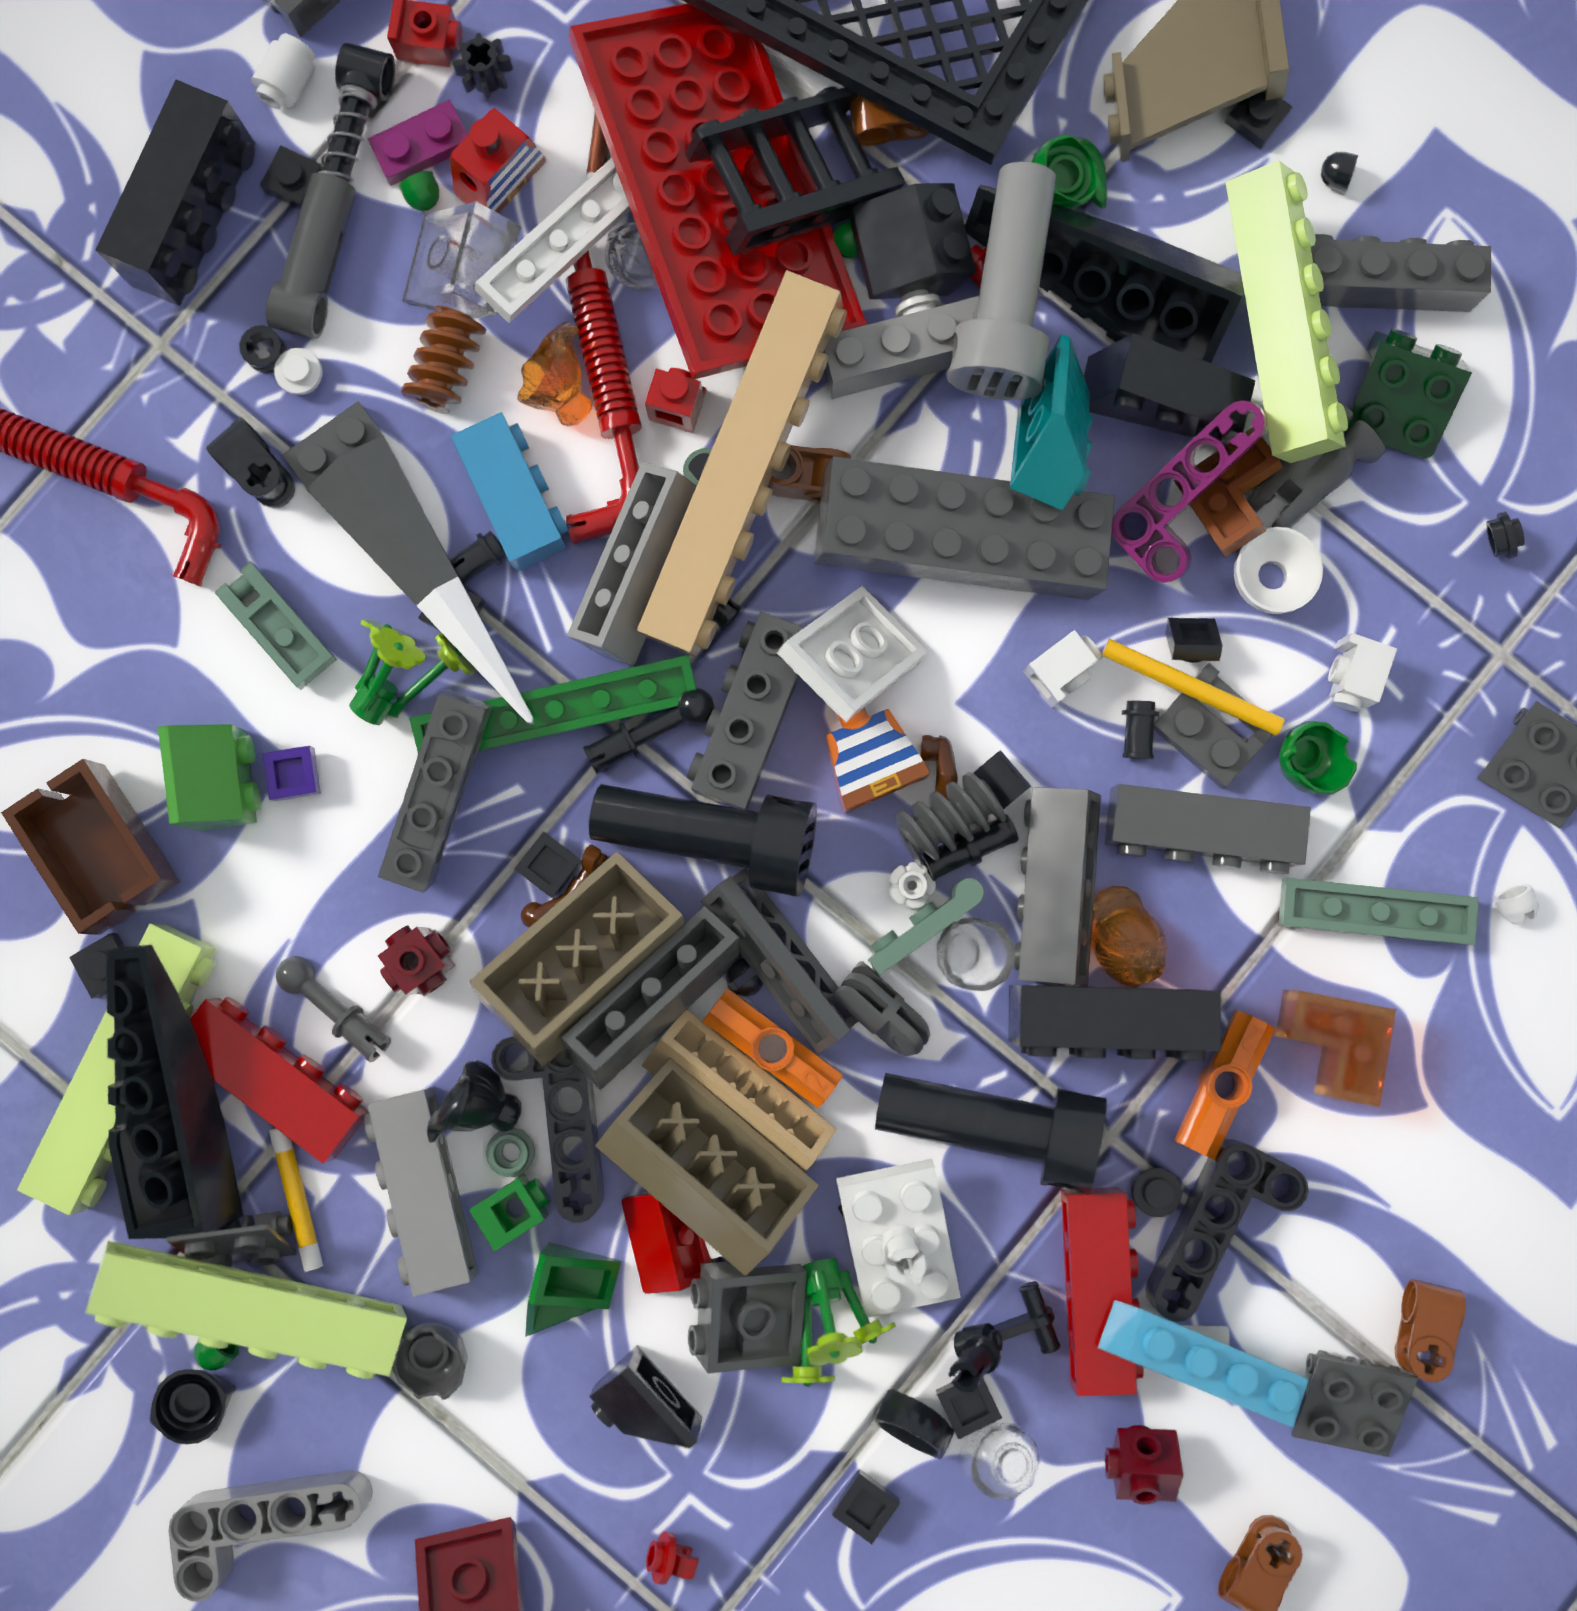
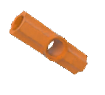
M728 987L702 1021L753 1059L759 1067L769 1071L818 1109L826 1101L843 1076L841 1072L790 1035L786 1029L778 1026ZM770 1034L782 1037L787 1045L785 1055L776 1061H769L763 1058L759 1052L760 1041Z
M1234 1010L1221 1038V1051H1215L1210 1063L1199 1073L1198 1089L1174 1141L1215 1160L1239 1107L1251 1095V1081L1276 1028L1254 1016ZM1228 1071L1234 1078V1088L1226 1097H1220L1215 1091V1081L1221 1073Z

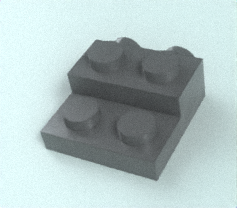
M729 1261L701 1264L700 1278L693 1279L690 1287L692 1305L695 1309H698L697 1325H690L688 1328V1347L691 1355L696 1356L707 1374L800 1364L807 1271L801 1264L755 1267L745 1276Z

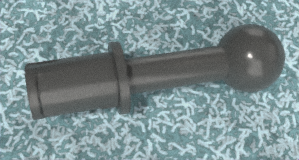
M291 956L284 959L276 970L277 984L287 993H301L335 1023L332 1028V1035L336 1038L343 1037L370 1063L381 1056L371 1043L376 1044L383 1052L387 1050L391 1044V1038L383 1034L363 1015V1008L359 1005H354L349 1009L314 979V968L307 959L300 956Z

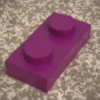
M449 99L369 137L367 140L390 186L411 175L422 172L449 159L452 151L467 136V133Z

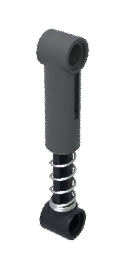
M344 43L339 50L335 66V82L340 90V96L338 97L340 110L339 113L332 117L335 128L333 133L327 136L328 152L321 156V162L324 165L323 169L318 173L310 175L281 280L273 285L268 296L266 321L270 328L313 339L319 338L324 330L328 315L327 293L356 195V189L349 184V182L354 181L351 173L354 163L360 162L356 156L360 143L365 142V139L362 137L365 124L371 123L368 114L375 108L378 102L386 101L393 89L395 59L391 53L351 43Z

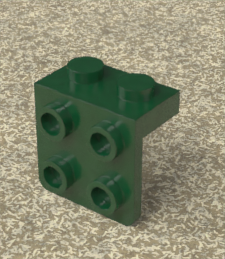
M1391 329L1387 335L1375 331L1368 346L1372 360L1350 407V410L1353 412V419L1348 423L1346 431L1356 421L1360 420L1367 423L1376 432L1384 446L1420 458H1429L1435 453L1471 377L1472 371L1465 361L1461 360L1463 353L1454 348L1435 344L1434 349L1431 350L1416 345L1418 338L1407 332Z

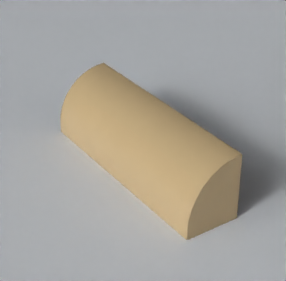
M688 1009L678 1017L641 1065L654 1076L668 1059L672 1058L804 1173L816 1161L837 1130Z

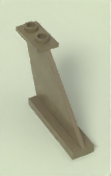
M1177 0L1123 62L1121 52L1112 53V72L1103 74L1105 104L1114 103L1115 114L1108 115V134L1110 144L1118 143L1120 162L1130 161V150L1262 91L1265 93V100L1284 98L1289 64L1280 0Z

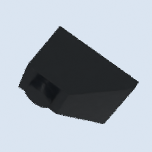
M638 1345L594 1385L589 1396L594 1401L591 1408L607 1427L615 1425L622 1434L691 1449L698 1442L703 1417Z

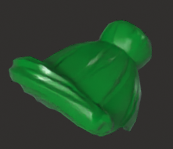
M1064 134L1048 140L1034 154L1031 162L1044 165L1056 174L1052 204L1071 209L1092 201L1102 209L1106 207L1107 185L1105 164L1097 147L1088 139L1082 137L1075 138L1073 135Z

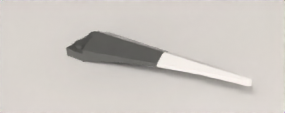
M357 401L283 453L282 456L317 502L527 723L534 725V718L449 560L394 451L360 402Z

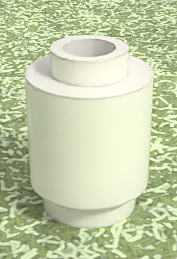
M281 34L279 40L271 42L251 79L253 86L257 89L255 94L263 103L278 110L282 106L288 108L294 106L314 69L312 61L315 54L310 47L289 34Z

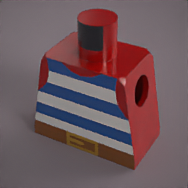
M493 108L482 119L473 123L470 133L451 153L450 166L454 194L490 224L547 161L546 157L527 134L497 109Z

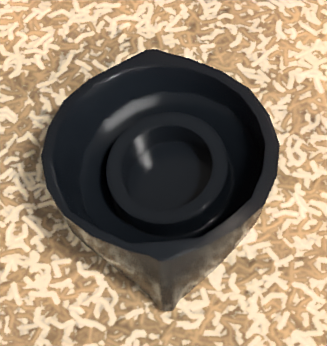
M185 1369L176 1371L167 1376L158 1385L152 1401L150 1422L167 1439L175 1443L186 1445L200 1443L213 1435L221 1425L236 1386L205 1370Z
M894 1389L887 1390L874 1418L875 1423L894 1438L937 1459H942L954 1435L953 1428L939 1413L924 1403Z

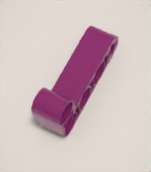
M1238 401L1226 407L1114 515L1112 535L1116 542L1155 581L1162 583L1172 582L1183 576L1190 568L1192 560L1191 551L1169 524L1263 437L1267 429V417L1263 409L1255 403ZM1237 412L1243 415L1253 412L1256 416L1251 422L1252 427L1255 429L1251 435L1240 432L1229 441L1237 446V450L1231 454L1226 443L1213 436L1214 432L1220 429L1222 435H1227L1237 424L1233 419ZM1205 444H1211L1216 447L1220 455L1219 464L1211 472H1202L1197 468L1194 460L1198 448ZM1168 478L1176 479L1183 487L1182 499L1175 506L1166 505L1159 497L1160 485ZM1132 512L1140 513L1147 521L1146 533L1140 539L1131 538L1124 529V521ZM1162 547L1173 548L1179 555L1180 564L1173 573L1163 572L1156 564L1157 552Z

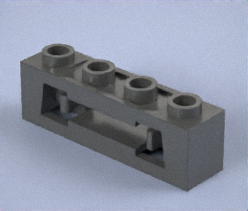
M451 690L438 693L378 874L379 878L423 893L434 883L493 705Z

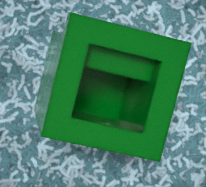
M524 1173L478 1202L469 1211L495 1252L545 1220L550 1215L545 1206L551 1203V1199L539 1179L534 1178L529 1181ZM517 1198L522 1201L525 1206V1211L522 1215H514L510 1212L509 1201L511 1199Z

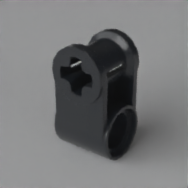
M241 416L205 447L213 459L236 480L242 489L251 496H254L265 507L280 508L288 504L293 498L295 481L291 474L271 453L270 447ZM267 477L271 481L268 486L264 483Z

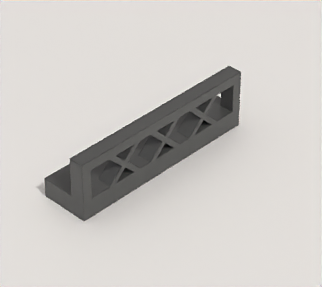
M744 868L733 877L730 875L700 901L703 906L708 908L739 937L740 954L817 1054L839 1041L851 1031V1027L859 1022L832 998V994L838 988L837 984L766 892L750 888L749 871L747 868ZM739 885H741L745 892L749 895V897L752 899V902L746 896L743 890L739 887ZM772 928H774V929L776 930V932H777V933L779 934V936L781 937V940H780V938L777 936V934L773 931ZM801 966H803L806 969V971L810 974V977L807 975V973ZM831 1004H833V1006L837 1009V1011H838V1012L840 1013V1015L843 1017L844 1021L841 1019V1017L838 1015V1013L834 1010V1008L831 1006Z

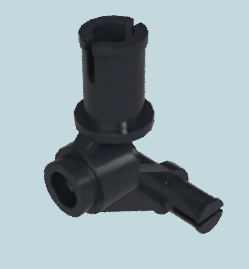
M1038 1282L1025 1283L1018 1289L1028 1313L995 1325L984 1323L966 1326L962 1331L956 1332L954 1336V1349L959 1359L950 1367L948 1373L949 1377L957 1374L951 1381L956 1389L967 1393L977 1389L983 1377L993 1372L999 1366L1003 1340L1034 1330L1041 1353L1049 1354L1060 1349L1061 1344L1058 1341L1052 1324L1055 1316L1052 1308L1045 1305Z

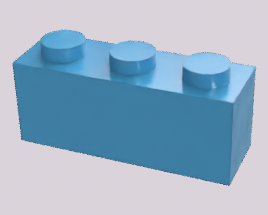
M500 412L450 435L504 552L516 572L567 549L561 536L568 532L567 525L557 506L548 509L542 493L548 491L549 487L538 464L529 467L522 454L523 451L530 449L518 422L509 426L503 413Z

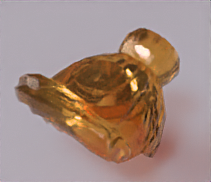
M563 322L548 333L539 344L533 356L522 365L523 386L518 391L517 400L537 410L553 411L562 425L572 427L582 422L589 415L593 407L592 401L581 392V368L572 344V339L579 332V329L570 322Z
M1111 886L1100 891L1094 900L1091 947L1099 965L1109 977L1126 987H1139L1159 978L1166 968L1165 958L1167 956L1166 935L1159 922L1143 907L1138 893L1130 888Z

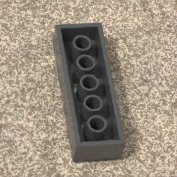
M833 456L823 471L814 564L1089 600L1107 589L1115 496L1083 491L1079 496L1073 494L1064 509L1060 510L1011 489L1010 481Z

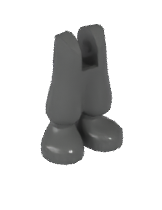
M1341 403L1346 411L1349 423L1353 419V412ZM1360 420L1356 421L1344 435L1346 447L1294 463L1279 459L1283 468L1261 482L1247 502L1257 514L1264 505L1273 500L1277 492L1290 505H1286L1282 509L1279 517L1271 527L1292 528L1315 505L1350 478L1353 472V464L1356 460L1364 463L1378 461L1386 450L1382 440L1367 423Z

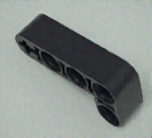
M514 1036L503 1039L495 1046L492 1052L491 1062L495 1072L506 1080L518 1081L542 1078L557 1211L569 1222L581 1223L587 1221L595 1215L604 1201L600 1150L595 1146L599 1141L593 1083L573 1063L571 1065H562L553 1058L543 1067L528 1051L526 1067L522 1071L514 1070L507 1064L506 1052L512 1044L524 1046ZM564 1087H572L581 1095L582 1106L578 1112L568 1113L560 1107L558 1095ZM577 1136L585 1142L587 1155L584 1160L573 1161L565 1155L563 1143L567 1137ZM588 1168L590 1174L585 1173L580 1178L582 1193L590 1194L592 1199L585 1204L583 1209H580L578 1201H570L569 1196L577 1188L576 1175L567 1178L565 1173H577Z
M1234 1139L1224 1140L1215 1160L1207 1159L1147 1280L1145 1291L1150 1305L1170 1321H1185L1192 1317L1220 1264L1252 1196L1276 1209L1293 1211L1301 1207L1308 1196V1182L1304 1175L1297 1169L1251 1145ZM1242 1151L1246 1157V1166L1241 1173L1231 1176L1227 1170L1228 1158L1234 1152ZM1286 1174L1289 1179V1189L1282 1197L1274 1198L1271 1193L1272 1181L1276 1176ZM1215 1195H1222L1225 1202L1223 1213L1217 1218L1208 1219L1205 1214L1206 1202ZM1200 1239L1204 1248L1202 1256L1194 1262H1185L1183 1257L1184 1247L1191 1240ZM1177 1265L1187 1274L1191 1275V1278L1187 1280L1181 1274L1179 1276L1173 1271L1175 1266ZM1166 1288L1172 1291L1176 1289L1181 1295L1177 1301L1174 1299L1167 1301L1163 1297V1292Z

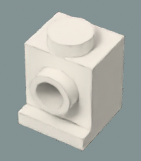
M1074 630L1032 661L1023 672L1049 706L1053 708L1066 697L1062 692L1064 687L1071 694L1093 677L1088 669L1099 661L1102 656L1098 647L1089 637L1083 636L1081 638Z
M1350 633L1338 640L1335 650L1343 652V655H1337L1331 666L1328 681L1333 682L1329 697L1334 698L1332 703L1335 706L1359 712L1361 708L1366 709L1380 702L1397 648Z

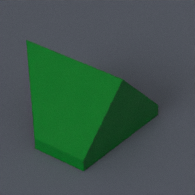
M549 1242L540 1252L527 1302L525 1337L595 1309H609L621 1261Z

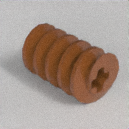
M438 305L433 308L436 312L429 313L426 317L425 322L429 330L422 331L419 337L424 347L415 350L413 357L418 364L409 367L407 375L412 382L404 383L401 393L408 400L429 410L449 413V410L446 408L447 403L461 404L462 398L451 390L452 387H466L469 382L457 373L458 369L472 370L475 365L464 356V352H479L481 348L478 343L470 339V335H485L487 329L471 316L461 311Z

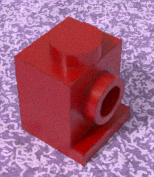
M393 0L387 39L397 60L450 68L453 50L459 51L458 44L462 42V24L460 21H456L452 7L449 5L414 0Z
M672 367L669 368V371H664L656 368L645 401L649 421L694 433L707 391L706 387L702 386L701 381L692 379L690 372L684 369Z

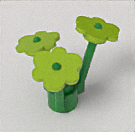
M362 619L360 624L371 630L368 637L371 638L370 641L374 648L365 671L355 686L357 692L350 701L349 707L362 720L379 726L382 725L387 715L398 718L404 707L447 668L453 672H458L461 669L467 675L469 673L474 675L477 670L443 633L438 634L435 639L441 646L437 651L441 660L400 697L396 698L395 695L398 690L394 684L387 680L393 667L411 670L415 665H421L426 656L421 649L415 646L414 638L392 628L389 624L383 625L371 619ZM380 660L384 661L377 675H375Z
M836 1258L822 1259L802 1266L807 1271L801 1344L802 1366H793V1376H782L781 1383H803L804 1386L809 1387L812 1383L836 1381L835 1375H822V1366L819 1365L827 1363L840 1364L845 1362L847 1358L858 1356L863 1352V1344L867 1342L875 1344L878 1336L896 1327L895 1322L883 1327L879 1319L870 1323L852 1287L849 1271L840 1272ZM840 1291H843L861 1327L853 1332L855 1337H847L845 1333L836 1332L831 1304L841 1300ZM811 1299L814 1307L820 1306L825 1335L817 1340L818 1345L812 1346Z

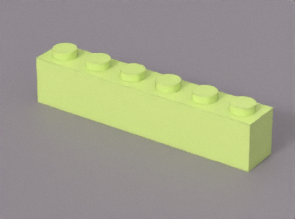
M1278 160L1227 181L1226 188L1263 405L1267 417L1272 456L1289 463H1294L1346 447L1343 431L1348 429V419L1343 405L1337 400L1335 385L1340 381V374L1335 359L1329 354L1327 338L1332 335V328L1329 317L1325 310L1321 308L1319 292L1323 291L1324 283L1319 267L1313 263L1311 246L1315 245L1316 238L1310 220L1305 217L1303 201L1307 200L1308 197L1306 183L1299 172L1293 171Z
M150 923L139 946L152 944L173 982L190 1019L194 1008L190 1002L198 986H204L209 980L215 967V961L211 959L217 948L167 924ZM107 1010L17 1191L69 1216L87 1210L89 1207L92 1208L98 1203L107 1186V1181L103 1180L112 1163L108 1130L115 1127V1106L108 1104V1086L115 1083V1060L107 1058V1039L111 1038L114 1034V1017L109 1015Z
M109 1240L105 1247L86 1310V1314L96 1315L95 1320L107 1326L124 1327L127 1322L147 1326L146 1330L149 1333L160 1337L175 1338L178 1333L197 1336L198 1342L213 1348H227L228 1344L231 1343L248 1347L249 1353L262 1358L275 1359L279 1353L298 1357V1363L310 1368L324 1369L327 1364L346 1367L348 1374L363 1379H373L375 1374L390 1376L407 1321L404 1309L399 1304Z

